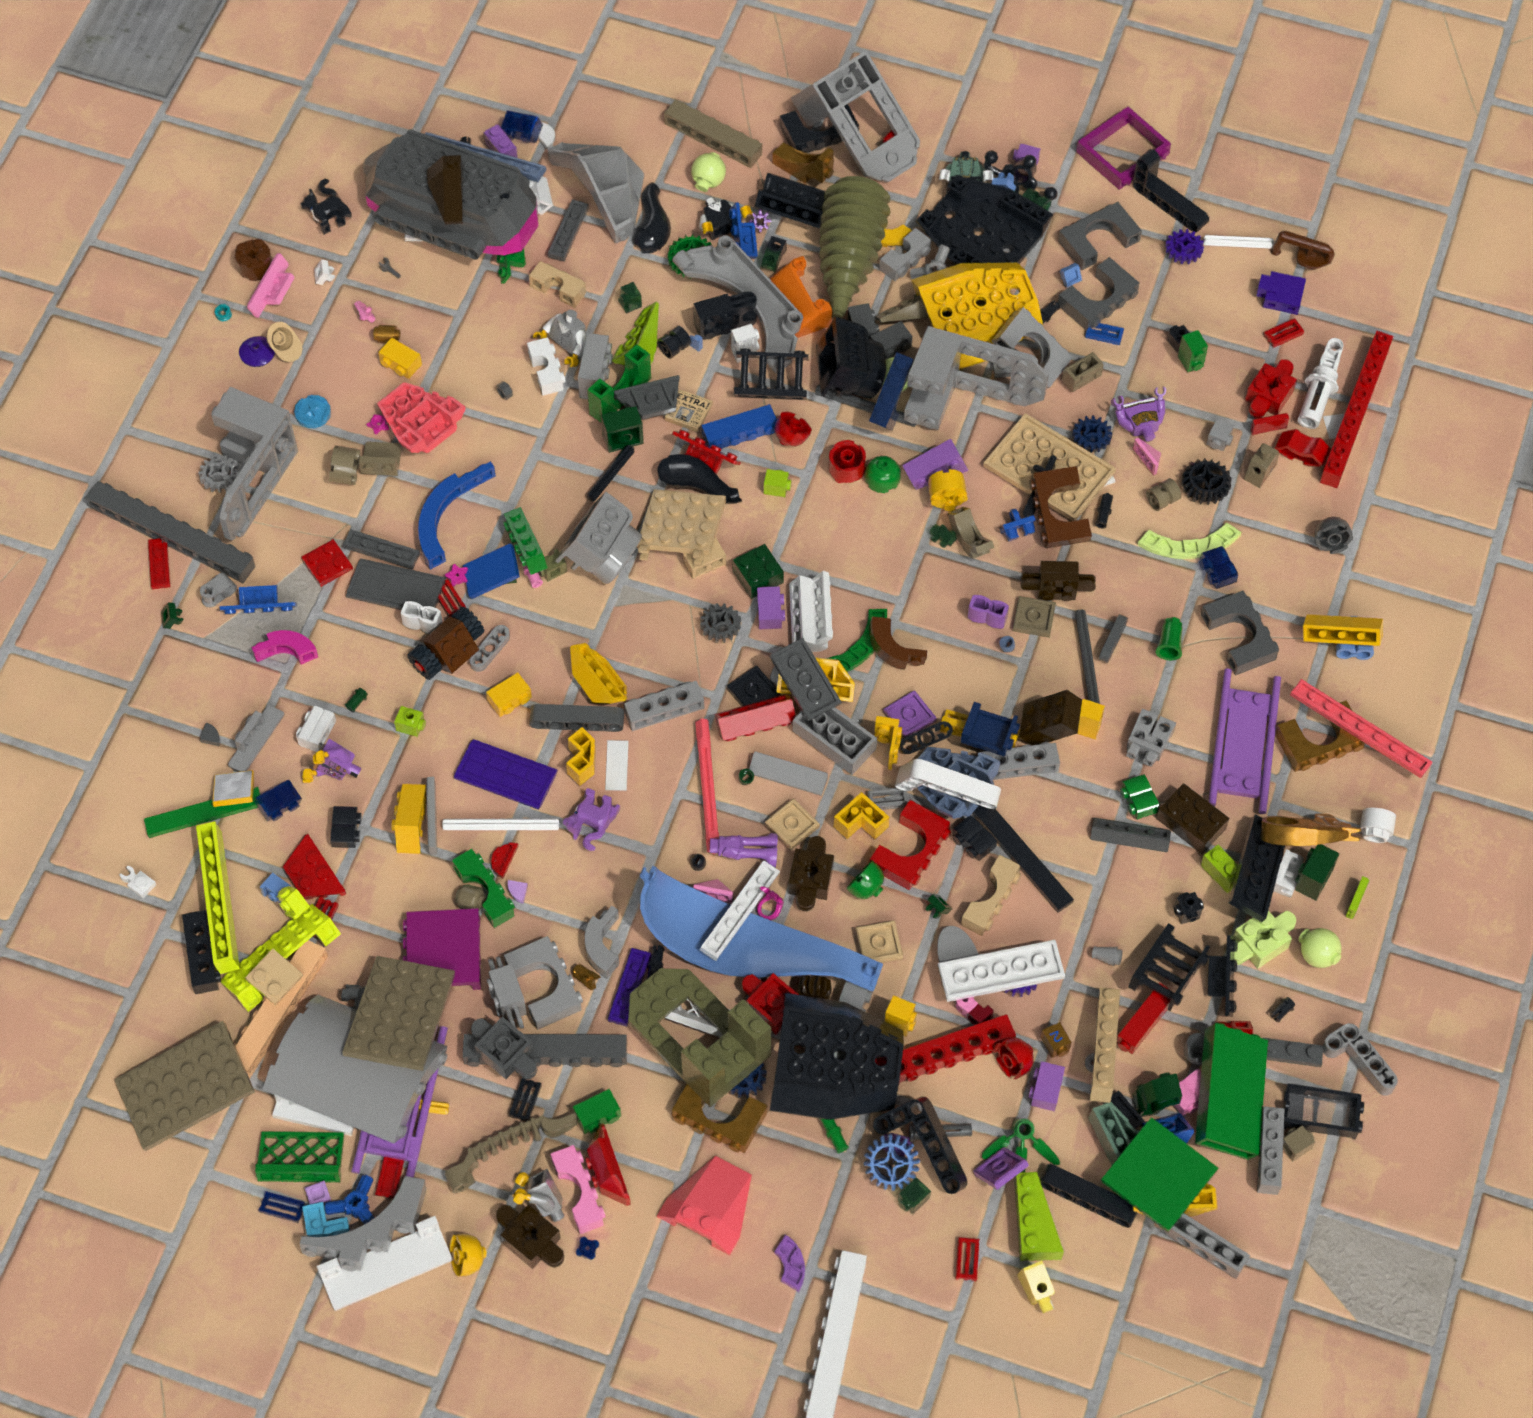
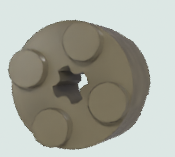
M335 445L331 459L329 482L356 485L357 469H359V449Z

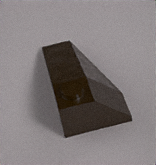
M461 155L442 156L427 169V185L432 192L444 224H463V165Z

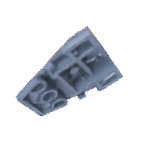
M927 747L917 758L994 785L993 779L997 775L1000 766L999 760L984 753H978V756L968 755L967 751H961V754L951 753L950 749ZM923 785L917 787L938 812L953 819L961 818V816L968 817L979 806Z

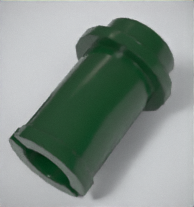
M362 688L355 689L354 695L345 703V707L354 713L362 701L367 700L368 693Z

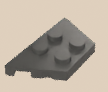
M676 375L614 391V398L625 407L636 406L641 420L676 411L680 377Z

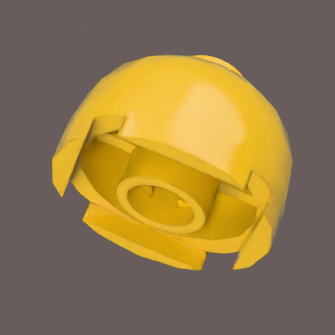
M458 1234L451 1237L449 1251L454 1252V1260L452 1259L451 1265L455 1275L464 1277L480 1270L483 1260L486 1258L485 1246H482L481 1242L470 1234Z

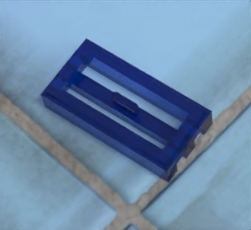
M265 1191V1197L262 1199L259 1213L299 1223L303 1213L302 1206L306 1205L304 1201ZM269 1199L276 1200V1201H280V1202L287 1203V1204L294 1205V1206H298L299 1208H295V1207H291V1206H288V1205L280 1204V1203H277V1202L269 1201ZM268 1205L285 1211L297 1213V1215L293 1216L290 1214L271 1210L266 1208V1206Z

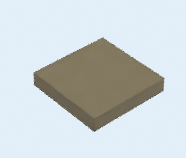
M1019 596L1013 631L1050 638L1056 602Z

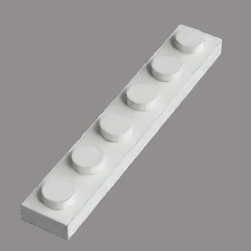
M763 860L700 948L701 952L715 961L718 960L765 894L759 888L762 886L769 888L779 875L780 871Z

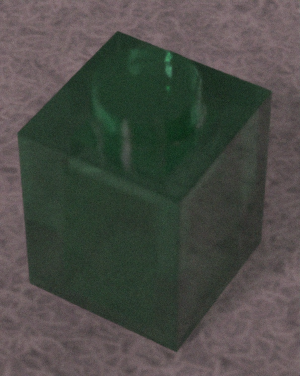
M916 1177L899 1193L898 1204L904 1211H909L913 1215L930 1199L931 1191Z

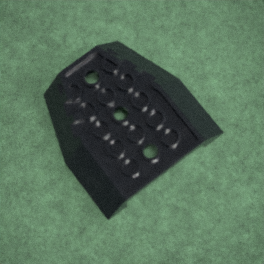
M956 175L947 185L946 195L932 211L926 209L916 222L938 248L940 245L950 248L947 258L957 265L961 263L1020 264L1042 239L1053 217V213L1012 189ZM951 214L954 216V218L949 219L946 217V215ZM980 231L983 235L977 236L974 233ZM1009 248L1012 252L1006 253L1003 250Z
M785 993L770 1111L834 1120L894 1109L904 1047L903 1030L846 1002ZM798 1044L804 1046L805 1052L802 1054L796 1053L794 1046ZM836 1051H843L846 1058L838 1060L834 1053ZM877 1057L885 1058L886 1065H877L875 1059Z

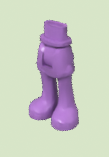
M770 833L767 836L759 837L731 835L719 836V839L710 838V853H718V856H721L722 853L723 857L735 860L760 858L776 868L778 836L777 833ZM744 846H763L767 848H744Z

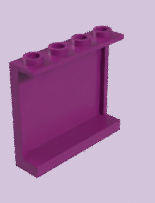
M479 908L407 912V919H403V930L407 931V937H403V948L407 949V956H403V961L454 970L455 977L452 986L472 985L473 990H481Z

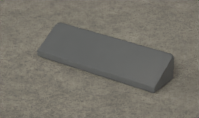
M1094 817L1090 839L1168 852L1171 830Z

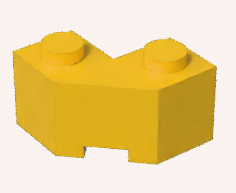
M583 727L568 738L569 750L575 756L566 763L567 774L579 786L595 774V739Z

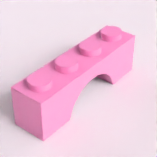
M574 1145L551 1153V1160L558 1179L574 1182L582 1192L579 1202L572 1208L579 1233L583 1234L604 1226L603 1218L606 1216L602 1206L598 1207L596 1203L598 1195L595 1188H590L588 1181H591L588 1170H583L581 1165L584 1160L580 1150L576 1152Z

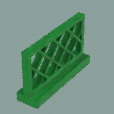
M262 1131L258 1164H256L255 1168L257 1181H325L326 1183H341L344 1133ZM266 1138H275L278 1141L271 1148L265 1144ZM289 1139H296L298 1141L292 1148L285 1142ZM310 1139H317L319 1141L313 1148L306 1144ZM331 1139H339V1144L332 1149L326 1144ZM282 1145L287 1152L278 1157L274 1151ZM303 1146L308 1152L299 1157L295 1151ZM324 1146L329 1152L320 1158L315 1151ZM270 1154L276 1159L271 1164H263V1159ZM289 1155L296 1159L292 1164H285L283 1162ZM312 1155L317 1161L312 1165H307L304 1160ZM331 1155L337 1159L336 1165H327L324 1161Z

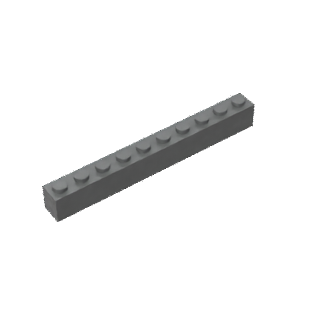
M97 481L85 497L88 507L152 539L161 538L162 543H167L168 547L220 573H225L228 577L241 583L246 581L255 568L253 556L248 552L243 553L237 550L235 546L227 545L219 538L211 537L203 530L191 527L185 521L180 522L171 514H164L156 507L148 506L140 499H134L126 492L114 489L108 483L103 484Z

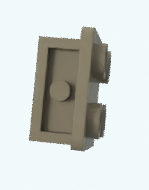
M366 442L364 455L359 457L361 474L398 476L402 451L401 444Z

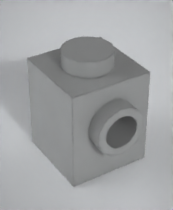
M1217 418L1209 433L1206 445L1211 446L1213 449L1224 451L1226 445L1230 446L1233 440L1232 432L1234 425Z

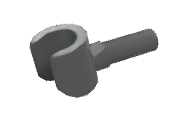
M384 257L385 264L379 262L381 270L383 272L389 271L399 279L401 275L391 267L389 259Z

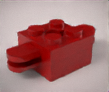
M1282 359L1275 367L1267 363L1263 365L1248 387L1245 401L1251 403L1249 413L1252 417L1262 418L1266 412L1273 415L1280 413L1294 392L1297 379L1291 376L1294 369L1291 361Z
M774 973L765 982H762L753 974L746 976L742 982V990L749 996L746 1003L771 1027V1032L777 1035L781 1031L785 993L799 994Z

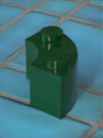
M1162 1073L1158 1076L1159 1078L1136 1086L1137 1089L1133 1092L1132 1097L1135 1109L1141 1117L1157 1115L1163 1109L1181 1103L1183 1096L1177 1073Z

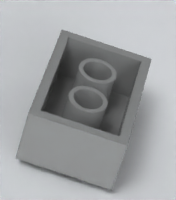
M587 333L578 375L579 396L582 399H588L587 390L599 378L604 382L606 379H609L610 368H608V365L612 364L613 354H611L612 343H609V336Z

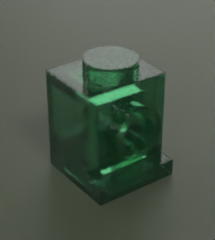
M634 282L621 287V295H619L618 301L626 314L642 307L641 293Z

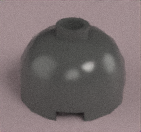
M1327 517L1316 527L1315 541L1321 551H1330V554L1340 553L1348 548L1351 540L1353 541L1351 527L1347 521L1340 517Z

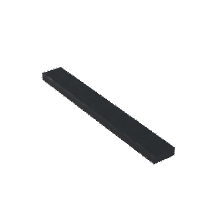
M979 805L972 814L996 838L997 843L1008 856L1020 865L1021 871L1058 913L1074 902L1072 896L996 809H989Z

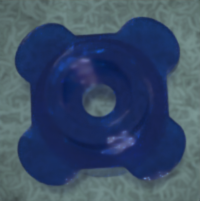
M587 1237L580 1238V1245L576 1249V1255L593 1260L596 1257V1249L599 1248V1242L597 1240H588Z

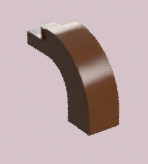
M872 617L869 627L870 642L875 653L884 662L905 670L907 663L913 666L924 665L927 659V650L900 646L891 635V619Z

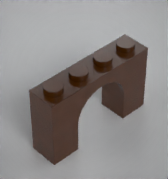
M1077 466L1033 473L1031 480H1029L1030 490L1034 491L1035 495L1033 497L1034 508L1038 509L1037 523L1042 528L1040 533L1041 541L1045 543L1046 549L1089 542L1092 537L1089 519L1069 522L1060 521L1051 514L1048 508V499L1053 494L1079 488L1081 483Z

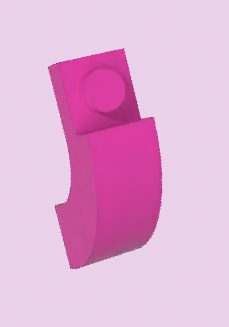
M289 630L269 632L266 634L267 641L259 642L251 647L257 662L279 653H288L295 656L301 665L318 658L316 647L307 637Z

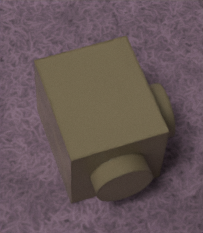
M1303 1125L1298 1129L1295 1127L1290 1129L1285 1134L1286 1137L1283 1138V1150L1292 1162L1310 1151L1315 1144L1313 1134L1306 1130Z

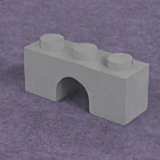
M916 228L904 238L903 249L907 253L900 254L891 249L880 259L879 270L894 281L905 276L911 267H915L923 256L926 257L931 251V239Z

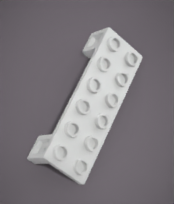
M433 1216L417 1223V1231L391 1242L388 1252H367L361 1271H347L341 1268L337 1258L318 1265V1271L334 1310L342 1309L451 1262L452 1257L436 1217Z

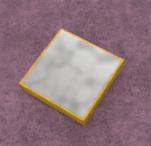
M253 770L215 775L213 789L214 807L253 802Z

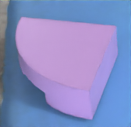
M508 880V890L511 896L517 902L524 904L528 883Z

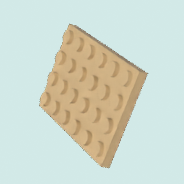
M1025 413L984 461L983 467L1031 495L1032 491L1030 490L1029 480H1031L1033 473H1037L1033 470L1034 465L1038 464L1045 468L1050 456L1055 455L1057 460L1052 470L1077 466L1081 483L1079 488L1055 493L1048 499V507L1069 520L1076 521L1115 474L1116 468Z

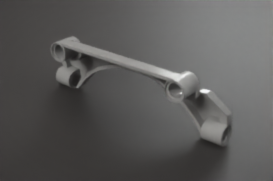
M721 236L715 248L711 245L690 249L687 252L682 250L674 256L672 261L688 277L716 282L737 294L746 291L754 293L757 297V304L753 310L758 316L764 331L765 352L794 353L798 340L795 334L801 328L803 321L802 313L798 311L730 236ZM767 359V365L777 374L778 359ZM785 360L784 369L792 363V360Z

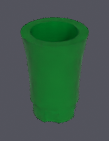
M1176 617L1166 618L1162 625L1159 643L1155 652L1159 658L1173 661L1182 656L1183 628L1182 622Z

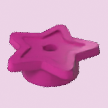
M374 414L371 422L366 424L367 427L374 430L375 435L381 430H389L386 424L387 421L382 415Z
M453 564L452 570L446 573L445 577L451 579L453 587L457 584L467 582L465 574L468 568H459L456 564Z

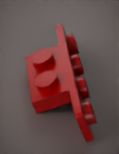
M682 429L672 433V435L690 443L685 455L699 458L716 474L723 460L735 465L741 464V461L737 460L738 456L729 452L727 454L722 453L720 447L715 445L710 447L705 444V440L698 437L693 439L689 437L690 433Z

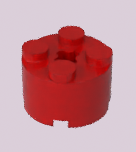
M851 440L837 442L829 452V472L837 483H852L863 478L866 464L864 448Z

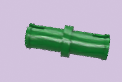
M820 1119L827 1132L826 1136L831 1139L837 1153L846 1151L849 1146L841 1134V1127L837 1126L835 1120Z

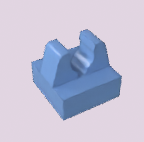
M1001 172L997 178L992 180L993 185L1006 187L1013 191L1016 189L1014 176L1011 173H1008L1006 178V175Z
M1073 263L1059 271L1063 284L1066 287L1082 281L1080 268L1077 263Z

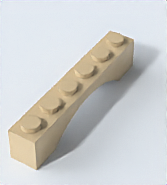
M1100 987L1090 1101L1111 1102L1114 1085L1120 989Z

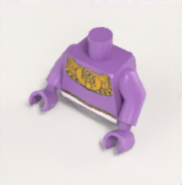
M1164 386L1162 387V394L1158 393V387L1154 389L1157 399L1152 397L1123 404L1124 398L1118 396L1119 404H1117L1115 398H1112L1111 405L1116 407L1115 413L1119 425L1130 431L1135 437L1143 435L1145 441H1152L1155 438L1154 432L1158 431L1165 415V399H1163V396L1166 394V388Z

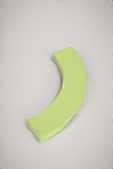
M1226 522L1220 529L1206 538L1174 541L1171 538L1148 530L1138 541L1137 545L1163 557L1195 559L1222 551L1234 543L1241 536L1242 532Z

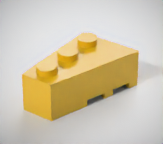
M402 784L401 791L397 793V803L399 804L395 805L394 808L396 819H392V831H395L397 853H421L420 837L423 835L421 827L426 810V785Z

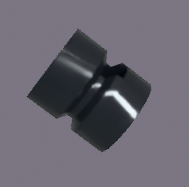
M676 326L669 331V335L665 334L659 338L657 344L661 352L667 358L672 359L679 354L680 350H684L691 345V339L685 329L681 326Z

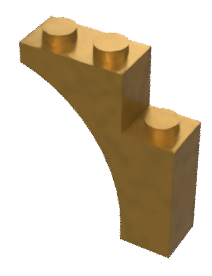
M783 142L773 152V164L805 184L813 178L823 183L833 175L834 150L828 147L822 153L808 154Z

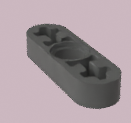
M1121 614L1118 615L1102 648L1099 660L1106 663L1110 661L1126 627L1128 617Z

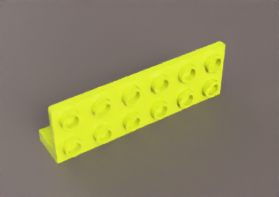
M310 904V907L296 920L288 921L281 930L274 933L268 941L259 946L249 957L243 959L239 964V970L228 972L221 979V984L236 996L248 1012L263 1000V997L256 988L245 980V977L272 949L286 959L315 934L325 947L341 934L330 917L313 904Z

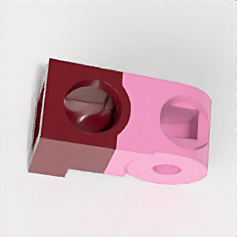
M974 997L956 1000V1009L972 1025L993 1018L994 1010L989 1005L983 1008L974 1000Z

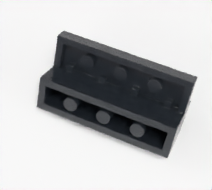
M767 173L763 190H759L754 207L820 228L822 225L821 216L823 214V203L825 202V191Z

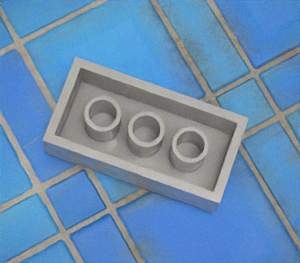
M833 708L810 721L806 720L801 711L793 720L794 733L851 775L877 749V738L837 708Z

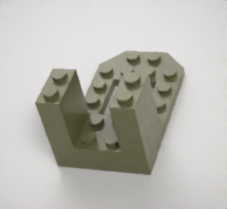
M660 968L630 993L629 1024L709 1107H712L771 1056V1027L744 1000H741L729 1011L689 969ZM688 999L723 1036L708 1049L697 1038L684 1049L659 1022Z

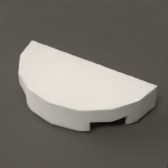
M543 122L529 124V129L547 150L552 148L555 141L553 128Z

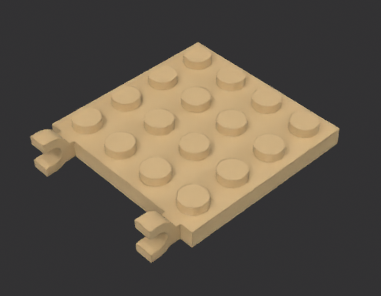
M654 489L640 531L642 538L637 546L638 552L641 553L640 560L647 561L650 550L693 554V558H695L694 565L702 566L704 555H710L726 504V496Z

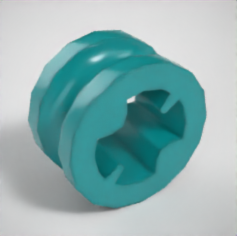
M220 304L215 308L214 312L219 321H228L232 317V312L228 305Z

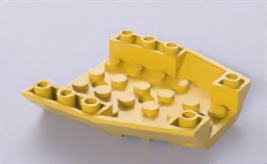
M961 263L911 280L916 295L921 297L933 328L993 344L992 339L1014 311L1023 307L1043 325L1038 299L1026 270L1019 263ZM1011 289H1017L1020 293L1018 295H1012L1009 291ZM984 300L986 304L984 306H978L976 304V301ZM950 311L952 315L950 317H944L942 315V312ZM961 353L959 370L985 362V360Z

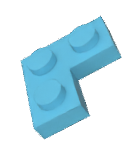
M323 1202L302 1206L307 1237L335 1236L350 1232L347 1217L331 1221L326 1220Z

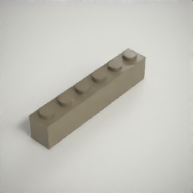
M675 99L664 112V123L667 126L749 168H752L762 156V143L736 131L729 125L703 114L684 102Z

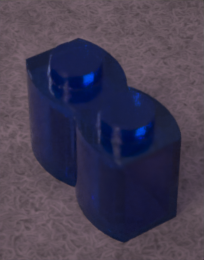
M1223 546L1201 554V559L1199 560L1200 567L1207 572L1209 583L1216 589L1237 582L1238 572Z
M289 779L259 795L255 800V804L266 821H276L283 816V812L288 810L292 812L299 808L302 798Z

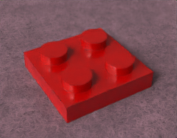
M334 539L301 556L303 563L320 587L353 570L352 564Z

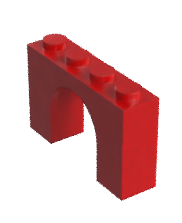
M909 800L901 812L899 823L918 833L925 842L923 850L914 856L906 857L879 845L869 859V862L874 861L881 868L884 877L907 890H910L913 885L916 886L921 879V872L928 869L931 864V857L938 854L941 849V842L943 840L946 841L951 834V830H949L950 822L912 800Z

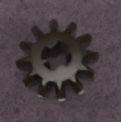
M805 975L800 978L798 983L799 995L822 999L830 998L832 991L830 979L819 975Z

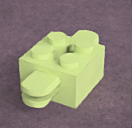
M1268 911L1267 918L1263 922L1252 918L1238 927L1234 933L1235 940L1238 942V950L1234 952V960H1237V965L1250 959L1258 969L1288 949L1292 940L1288 932L1295 927V915L1292 912L1284 911L1274 918Z

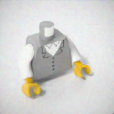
M568 310L563 314L553 316L543 326L542 331L533 334V338H537L539 335L541 339L547 338L546 334L549 333L548 336L573 355L572 357H566L564 363L570 364V367H576L579 364L578 356H581L584 351L586 326L577 318L576 311Z

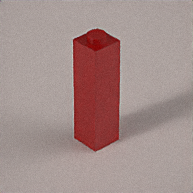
M1153 990L1119 1033L1116 1043L1122 1051L1133 1055L1166 1013L1170 999Z

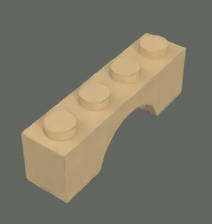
M1001 855L998 856L989 875V879L996 889L995 894L986 901H971L962 916L961 926L981 936L985 930H990L994 922L992 918L994 915H999L1003 907L1001 903L1004 899L1007 900L1012 892L1011 886L1013 883L1017 884L1021 877L1019 864Z

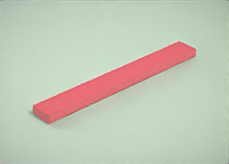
M1301 679L1291 691L1290 696L1419 778H1422L1432 765L1431 760Z

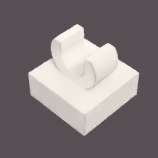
M321 259L314 269L316 284L323 285L326 280L333 281L335 275H331L334 268L328 266V260Z

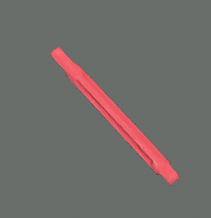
M703 718L695 722L702 785L707 852L710 853V838L719 839L709 721Z

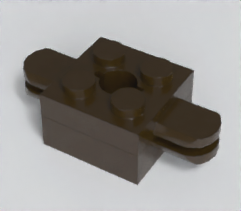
M1041 561L1039 573H1023L1020 576L1021 588L1023 590H1038V599L1045 601L1076 600L1077 591L1092 592L1096 589V577L1093 574H1079V562Z
M820 836L811 837L806 850L795 849L788 882V894L797 895L796 905L802 911L812 910L816 899L827 900L834 867V855L825 854L826 841Z
M503 1205L497 1210V1221L505 1228L500 1234L501 1242L532 1269L541 1260L553 1268L562 1265L565 1256L563 1249L556 1244L561 1237L560 1231L530 1205H527L521 1213H518L510 1205Z

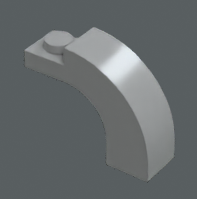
M613 906L608 911H603L599 919L593 916L585 931L587 958L594 970L605 979H608L619 966V957L608 950L603 944L605 934L619 919L618 909Z

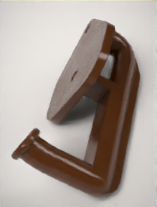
M1281 231L1271 249V254L1277 256L1281 254L1280 248L1283 242L1298 246L1297 263L1312 270L1331 264L1335 255L1334 250L1328 244L1289 231Z

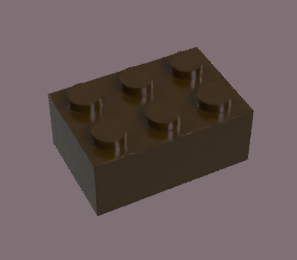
M1064 690L1024 703L1019 737L1033 746L1077 734L1082 699L1069 690Z
M1184 783L1159 808L1157 815L1159 822L1201 854L1227 829L1230 819Z

